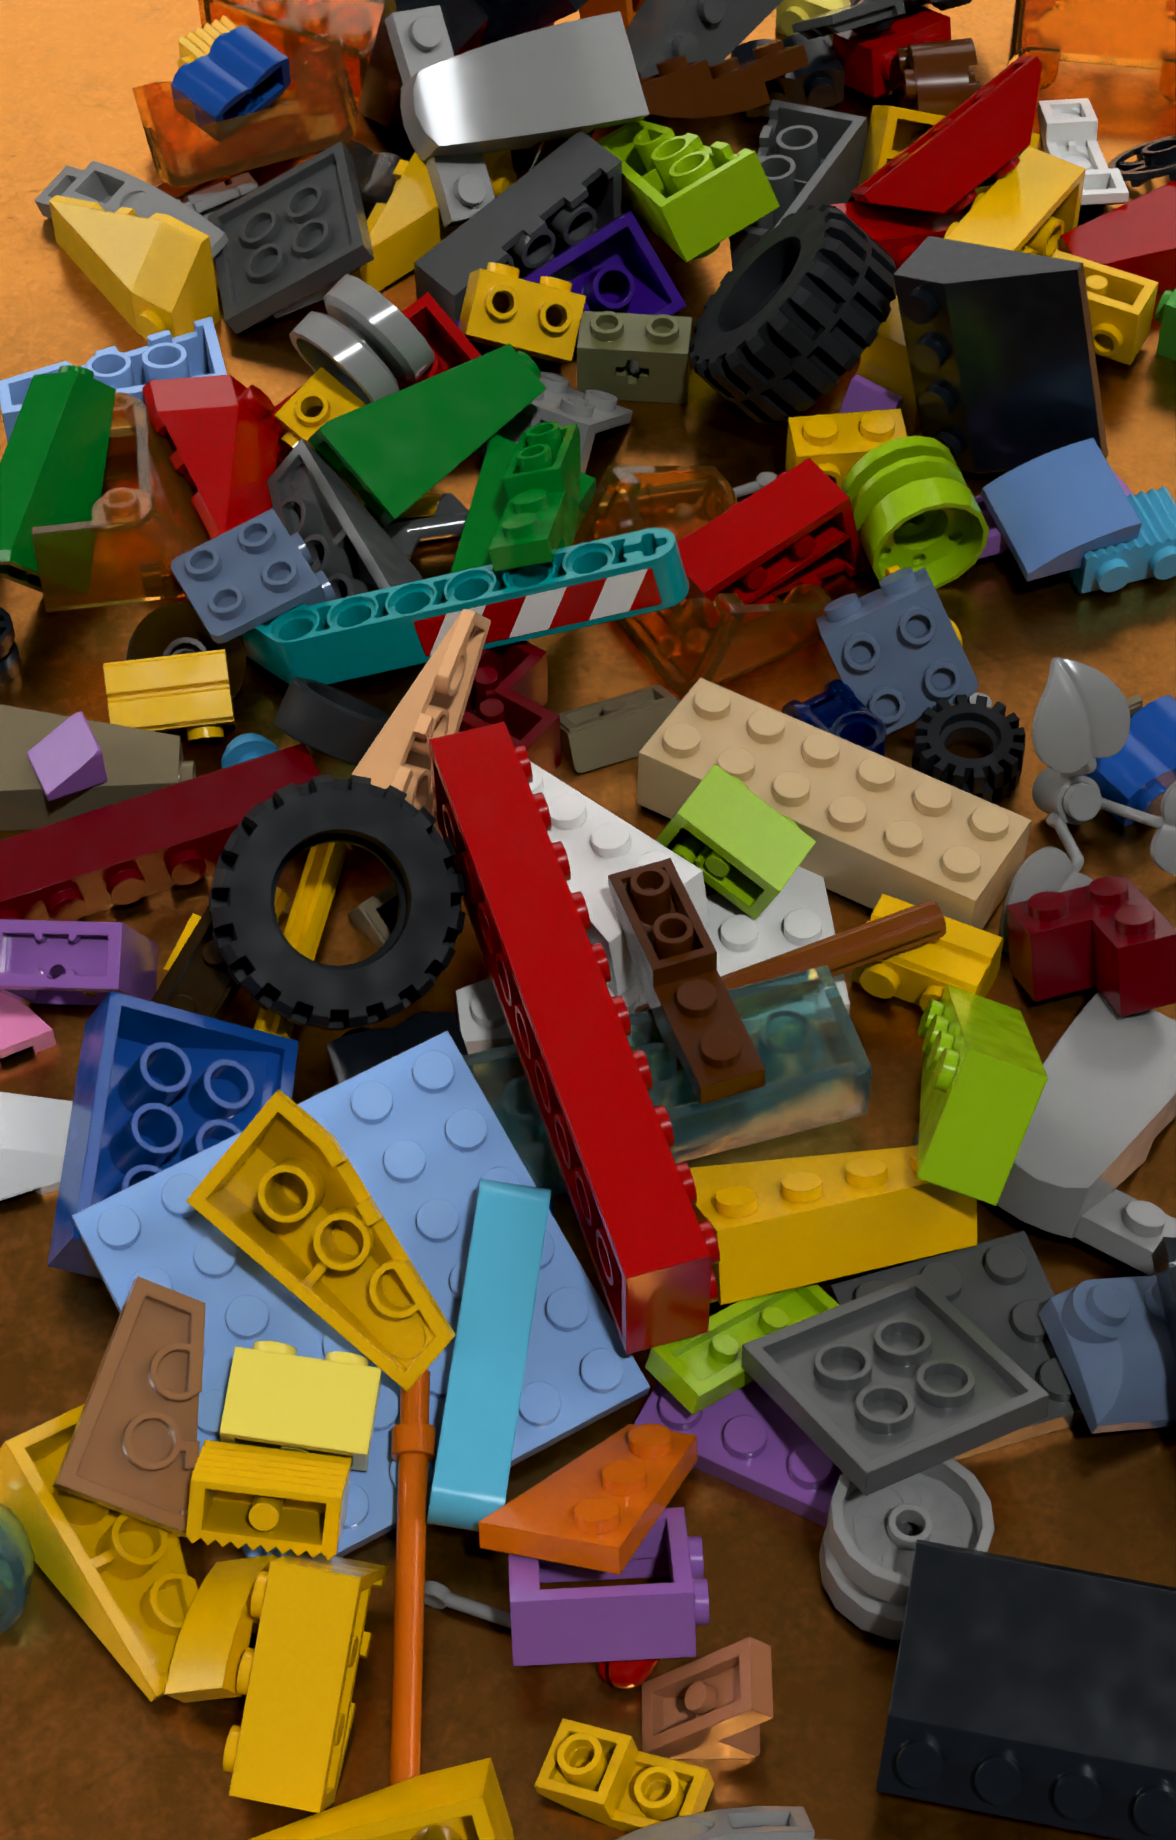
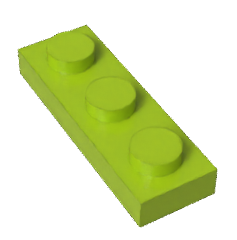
M817 1283L738 1301L709 1317V1332L651 1348L645 1368L694 1415L754 1381L741 1367L743 1344L839 1306V1304Z

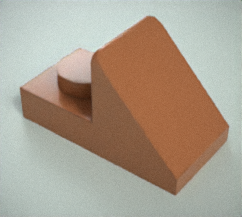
M749 1636L642 1683V1752L668 1759H750L759 1756V1724L773 1719L771 1645Z

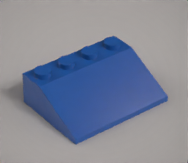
M110 990L85 1022L47 1266L102 1279L74 1225L72 1215L244 1131L277 1090L280 1089L292 1100L299 1041Z

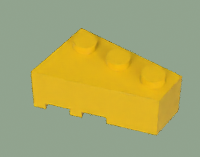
M305 1551L300 1556L292 1553L271 1560L269 1572L262 1570L259 1572L251 1598V1616L260 1618L255 1649L249 1647L245 1649L237 1677V1693L246 1695L241 1726L233 1725L231 1727L223 1755V1771L233 1773L229 1796L315 1813H321L335 1802L356 1710V1704L351 1703L358 1661L359 1657H368L372 1633L364 1631L371 1587L383 1589L388 1566L337 1556L327 1560L321 1553L312 1558Z

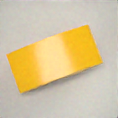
M270 1554L215 1563L195 1594L183 1621L169 1667L165 1695L183 1703L242 1697L241 1694L237 1693L239 1666L245 1649L249 1647L251 1634L258 1633L260 1618L251 1616V1598L254 1584L261 1570L269 1572L270 1561L280 1557Z
M563 1718L534 1787L540 1795L568 1809L629 1834L635 1830L673 1818L704 1812L715 1783L709 1769L638 1751L630 1735Z

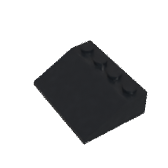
M928 236L893 274L922 436L935 438L947 446L957 467L961 471L975 474L1010 471L1048 452L1090 438L1095 439L1106 459L1108 448L1083 263Z
M917 1539L876 1791L1120 1840H1176V1587Z

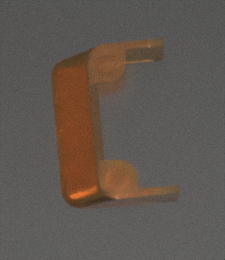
M115 393L103 482L138 478L139 489L133 490L120 487L106 492L92 507V521L32 527V538L46 612L186 597L171 570V562L179 555L211 540L191 501V498L198 491L190 484L184 474L175 470L169 458L177 450L169 433L165 436L156 433L149 419L146 404L127 393Z

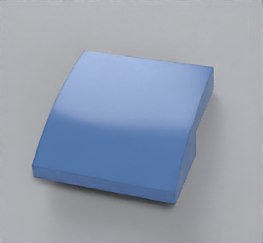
M1094 438L1079 441L1036 457L984 486L981 491V497L1026 581L1080 568L1084 552L1137 539L1142 525Z

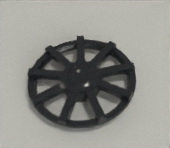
M1176 135L1159 138L1133 147L1112 159L1108 164V168H1119L1123 180L1130 181L1132 187H1139L1150 179L1167 175L1170 181L1176 180ZM1134 155L1137 156V159L1143 160L1136 162H1124L1125 160Z

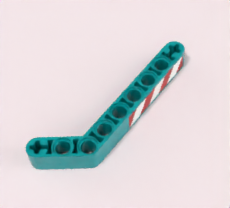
M659 527L647 528L559 548L552 562L494 572L493 565L489 564L309 606L302 603L241 634L245 646L246 656L286 683L290 684L292 679L300 677L328 685L428 662L463 609L477 612L491 620L483 648L485 650L667 609L681 602L687 596L690 586L673 532Z

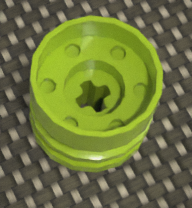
M913 435L892 439L867 452L851 467L842 483L841 490L850 498L860 544L879 582L884 578L885 569L894 565H898L900 569L910 567L914 572L925 567L935 589L958 579L971 568L987 545L989 528L972 492L967 487L949 448L935 438Z

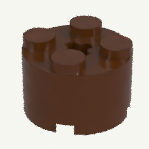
M972 38L908 44L906 47H897V70L899 79H903L904 95H898V107L947 116L980 89V82H976L974 71L968 70V66L978 65Z

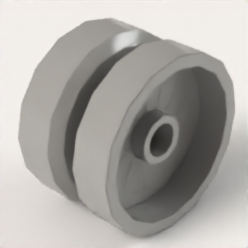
M345 274L323 297L328 315L311 311L289 334L293 346L315 373L323 367L365 404L400 391L397 380L410 384L415 383L435 362L431 347L411 321L376 289L349 274Z
M954 1458L867 1496L842 1473L830 1502L827 1527L819 1553L821 1582L835 1608L861 1630L890 1640H901L917 1539L988 1552L995 1530L991 1500L977 1477Z

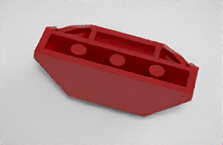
M1018 57L996 77L866 181L852 190L850 193L853 198L858 202L939 213L949 211L950 214H954L969 205L978 195L974 190L990 176L993 180H996L1009 173L1020 162L1017 155L1030 145L1043 67L1038 57Z

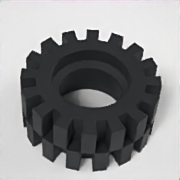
M966 694L956 695L955 705L953 706L950 705L946 698L936 701V710L934 711L928 707L922 713V721H917L912 768L991 803L993 795L1000 802L1006 799L1009 794V788L1015 790L1022 771L1026 734L1024 727L1019 728L1020 719L1014 712L1005 717L1006 706L998 701L992 709L986 707L988 697L977 695L976 704L967 703ZM957 745H972L985 750L990 755L983 758L968 759L956 756L947 749Z

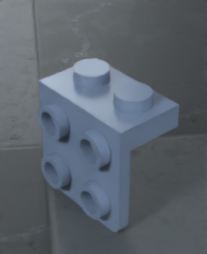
M273 508L179 555L171 562V570L210 637L216 643L228 642L302 603L309 606L337 599L324 572L320 570L314 573L310 568V565L314 564L313 559L299 533L296 532L289 535Z
M910 567L897 570L879 582V589L860 598L855 593L842 596L829 603L824 608L825 614L816 618L821 637L865 730L874 738L883 737L922 719V713L928 707L934 711L936 710V701L946 698L950 705L955 703L956 695L966 694L969 697L978 688L976 676L925 567L915 572Z

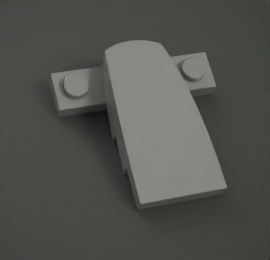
M440 5L394 12L385 19L403 83L400 100L403 126L412 147L422 162H426L444 228L465 223L495 199L483 153L528 149L538 142L570 138L580 130L588 134L597 128L641 121L649 115L620 11L537 29L487 44L454 56Z
M1098 991L1074 1019L1043 1064L1048 1079L997 1205L1027 1224L1071 1239L1075 1237L1149 1276H1154L1156 1273L1151 1255L1163 1237L1176 1238V1219L1165 1214L1155 1204L1137 1200L1116 1188L1146 1161L1155 1137L1176 1117V1020L1153 1009L1121 1017ZM919 1130L916 1133L912 1146L918 1144Z

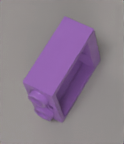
M0 919V992L31 1005L99 1006L110 990L151 1001L156 992L159 944L120 922ZM85 992L98 993L93 997H88Z
M684 1507L664 1509L620 1575L508 1553L513 1666L696 1657L695 1626L709 1625L710 1623L707 1578L704 1579L701 1536L687 1535ZM667 1576H670L671 1583L540 1590V1583Z

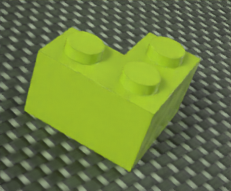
M717 764L712 766L655 839V841L703 870L704 882L754 920L760 916L781 892L816 843L791 818L780 814L750 791L743 781L731 776Z

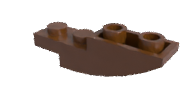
M782 39L772 41L752 49L755 58L739 64L737 57H733L709 66L707 59L688 62L686 54L661 61L656 64L658 73L642 79L640 72H638L649 115L644 119L686 120L718 117L769 104L771 101L765 82L808 66L809 62L804 45L784 47Z
M671 858L608 875V885L620 925L649 1007L676 1070L684 1069L700 1105L765 1086V1067L717 971V951Z

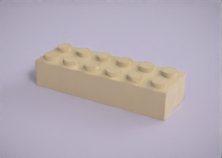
M701 677L639 751L637 804L671 819L712 766L717 764L731 776L743 781L750 791L780 814L791 818L803 832L816 841L799 867L824 877L826 889L873 910L882 894L913 905L932 900L937 903L943 916L982 930L1007 894L1015 874L1024 863L1032 820Z

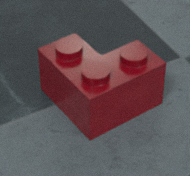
M526 640L483 650L459 732L505 722L514 747L524 745L530 761L552 774L561 765L560 715L543 707L548 702L547 651Z
M1127 876L1121 878L1102 877L1092 881L1088 886L1063 892H1040L1031 896L1029 900L1006 905L1010 972L1034 1002L1096 987L1121 1017L1176 1003V929Z

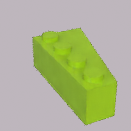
M643 120L627 123L597 141L598 144L622 161V204L632 211L638 219L685 262L712 254L717 250L720 242L780 207L756 151L744 148L737 154H734L728 143L716 141L710 147L705 146L698 135L687 133L683 136H675L672 128Z
M947 984L940 1002L934 999L929 1000L918 1028V1036L924 1038L922 1046L917 1178L997 1206L1048 1076L1020 1010Z

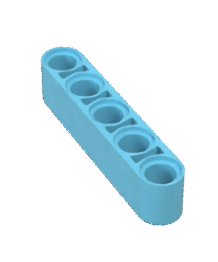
M481 1179L426 1524L479 1532L478 1522L505 1505L551 1189Z

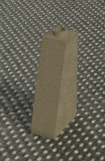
M0 704V831L34 830L197 777L195 761H184L180 736L87 720L102 752L107 781L48 802L28 760L27 752L70 716Z

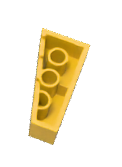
M918 1144L909 1147L690 1168L697 1193V1203L693 1204L692 1207L698 1222L708 1220L711 1223L718 1242L720 1262L711 1265L717 1283L718 1302L720 1305L976 1246L977 1199L918 1179Z

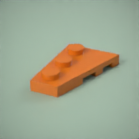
M628 1424L479 1521L480 1548L620 1575L698 1461L697 1435L671 1431L666 1426L660 1424Z

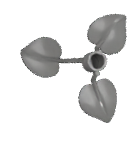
M1052 658L1048 680L1036 707L1033 719L1032 742L1034 750L1040 761L1047 765L1048 768L1044 769L1037 776L1033 785L1032 795L1036 806L1041 811L1050 814L1046 819V823L1048 826L1055 828L1069 857L1058 848L1044 847L1029 856L1018 869L1008 890L999 926V936L1004 938L1002 951L1008 954L1006 905L1029 900L1031 896L1040 892H1063L1088 886L1094 881L1089 876L1079 872L1084 864V857L1066 823L1074 825L1085 823L1094 818L1099 810H1103L1151 827H1156L1158 829L1150 844V857L1160 869L1176 876V781L1168 787L1162 797L1160 806L1161 816L1152 815L1101 797L1097 783L1085 776V774L1095 771L1097 766L1096 758L1111 757L1124 747L1130 730V709L1121 690L1106 675L1086 664L1066 658Z

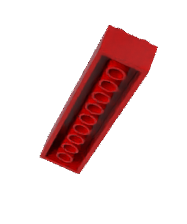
M505 722L429 739L434 815L437 820L435 824L442 839L449 837L457 853L453 861L457 874L463 873L466 893L461 896L625 1353L627 1355L709 1332L710 1303L718 1301L717 1283L711 1265L720 1262L716 1235L708 1220L698 1222L692 1207L693 1204L697 1203V1193L692 1173L686 1162L676 1164L670 1147L674 1146L675 1140L669 1114L664 1105L654 1107L648 1091L653 1089V1082L646 1055L642 1049L632 1051L627 1036H631V1023L625 1001L621 995L611 997L606 983L611 981V975L605 950L600 942L591 944L586 931H590L588 908L581 891L570 892L567 881L571 879V872L563 843L561 841L551 843L548 831L552 829L551 817L545 796L542 792L533 794L529 783L533 782V774L527 750L524 745L514 747Z

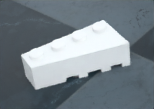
M530 761L533 782L529 783L533 794L542 792L545 796L551 817L552 829L548 831L551 843L561 841L567 853L571 872V879L567 881L570 892L581 891L588 908L590 931H586L591 944L599 942L602 944L608 959L611 981L607 984L617 996L622 995L640 980L608 885V875L671 858L706 929L710 926L703 870Z

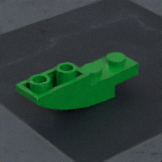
M543 422L528 428L525 433L521 434L502 478L508 503L488 549L494 572L552 562L559 548L573 545L579 509L581 474L580 432L577 424L559 427L557 422Z

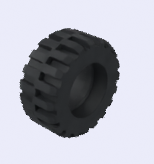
M816 204L802 207L798 214H789L781 220L777 227L766 231L760 237V241L754 247L748 248L739 258L740 261L731 272L728 271L721 280L720 287L708 299L704 306L705 312L702 317L698 318L693 329L695 336L690 339L689 355L695 373L751 421L765 424H776L777 421L785 422L788 420V417H794L799 410L806 411L813 406L817 398L823 393L828 394L838 384L837 381L846 371L850 372L860 360L858 357L866 347L871 346L878 335L877 330L881 323L886 322L891 312L890 302L896 299L897 295L893 274L897 271L895 261L888 252L836 206Z
M332 774L314 776L309 782L296 786L294 783L276 790L273 796L260 804L258 802L244 816L234 832L231 833L218 859L209 895V914H211L213 924L212 936L217 952H221L228 966L227 972L237 986L240 984L253 997L251 1000L264 1010H271L284 1017V1021L302 1027L307 1025L319 1027L322 1030L364 1027L380 1022L405 1010L413 1002L422 998L435 985L434 982L440 973L448 968L456 952L453 948L457 936L463 932L466 913L461 911V896L466 893L463 873L457 874L453 861L457 853L449 837L442 839L433 826L437 820L424 806L418 810L405 800L406 793L391 785L387 789L372 785L371 778L351 775L349 779H333ZM332 842L352 844L374 855L390 873L398 896L396 923L385 944L375 954L363 961L340 966L315 962L293 948L279 927L274 904L279 878L290 861L310 847Z

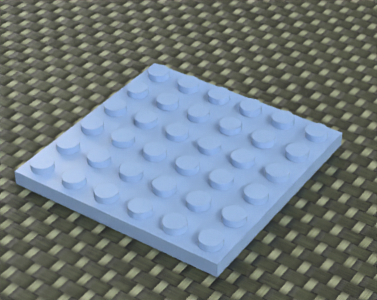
M447 1030L297 1105L336 1138L456 1334L481 1179L536 1187ZM242 1132L72 1215L74 1225L119 1313H121L133 1280L138 1276L206 1303L202 1392L199 1393L197 1441H200L199 1453L201 1452L204 1440L221 1442L219 1432L235 1346L253 1349V1343L256 1341H275L296 1348L297 1356L325 1360L326 1353L340 1351L358 1354L367 1358L186 1202L188 1197ZM550 1210L548 1211L511 1467L647 1395L650 1389V1385L632 1354L626 1355L613 1320ZM456 1335L427 1368L430 1371L429 1424L436 1427V1455L434 1460L428 1462L427 1511L430 1503ZM369 1360L368 1366L379 1368L371 1360ZM382 1370L381 1389L367 1472L351 1469L347 1513L335 1555L337 1557H343L397 1528L399 1461L392 1459L391 1452L392 1427L400 1424L401 1386ZM247 1544L240 1547L245 1558L270 1554L283 1557L294 1553L290 1549L285 1554H282L276 1547L267 1553L261 1545L254 1551Z

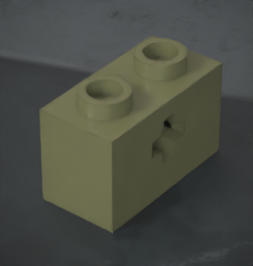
M583 311L577 343L578 391L585 393L588 389L599 390L612 394L618 400L687 404L691 375L689 345L692 338V317L670 316L666 314L616 313L612 311Z

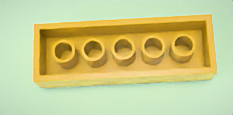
M1028 146L1018 157L1020 159L1019 164L1009 173L997 179L986 193H979L970 211L960 222L955 221L949 226L944 239L1051 257L1055 250H1058L1060 235L1078 226L1086 169ZM896 295V299L890 302L891 312L886 322L881 323L877 330V337L871 346L866 347L861 353V361L856 374L903 397L902 415L907 435L913 436L921 430Z

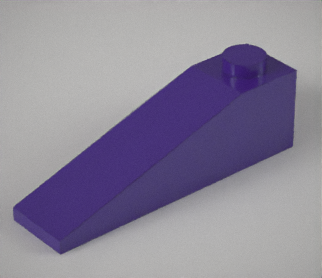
M632 211L615 217L521 278L539 283L540 276H548L571 282V292L586 296L583 311H612L616 313L651 315L666 314L671 316L687 306ZM459 319L454 322L457 327L459 324ZM578 336L574 350H577ZM471 342L481 355L498 349Z

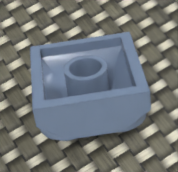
M1156 1276L1090 1279L1050 1297L1039 1312V1316L1091 1433L1176 1426V1360Z

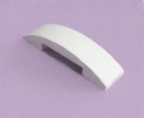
M1089 98L1038 101L1037 112L1044 152L1086 169L1080 206L1128 203L1129 191L1119 168H1108L1097 142L1098 119Z

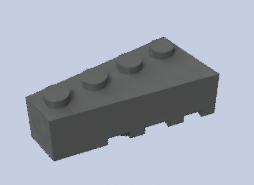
M645 0L626 29L637 72H640L642 79L658 73L657 63L682 54H686L688 62L707 59L709 66L723 61L783 0ZM642 119L643 121H647V122L654 123V124H658V125H660V124L664 121V120Z
M772 99L768 110V124L763 125L759 136L760 148L757 156L780 207L729 237L732 269L738 264L739 258L748 248L754 247L766 231L777 227L781 220L789 214H798L802 207L808 205H832L848 202L852 196L850 192L858 186L868 134L867 117Z
M578 131L414 263L417 300L429 292L451 320L455 322L460 319L471 272L480 268L486 270L488 262H494L518 268L520 270L519 278L521 279L615 217L622 215V161L583 131Z

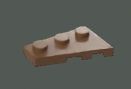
M139 1276L133 1280L52 1487L187 1538L186 1528L191 1477L197 1463V1458H199L200 1441H197L199 1393L202 1392L206 1303Z

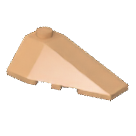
M463 609L352 772V775L371 778L372 785L387 789L391 785L406 793L405 800L416 809L420 810L424 806L434 816L429 739L459 732L491 620L471 610Z

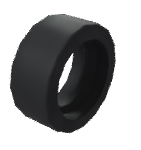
M295 677L288 686L275 716L274 723L281 731L300 743L327 756L357 766L390 718V715L342 690L311 679Z

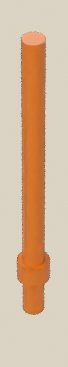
M427 1369L408 1392L401 1387L400 1424L392 1427L391 1457L399 1461L389 1786L420 1775L428 1462L434 1460L436 1455V1427L429 1424L430 1371Z

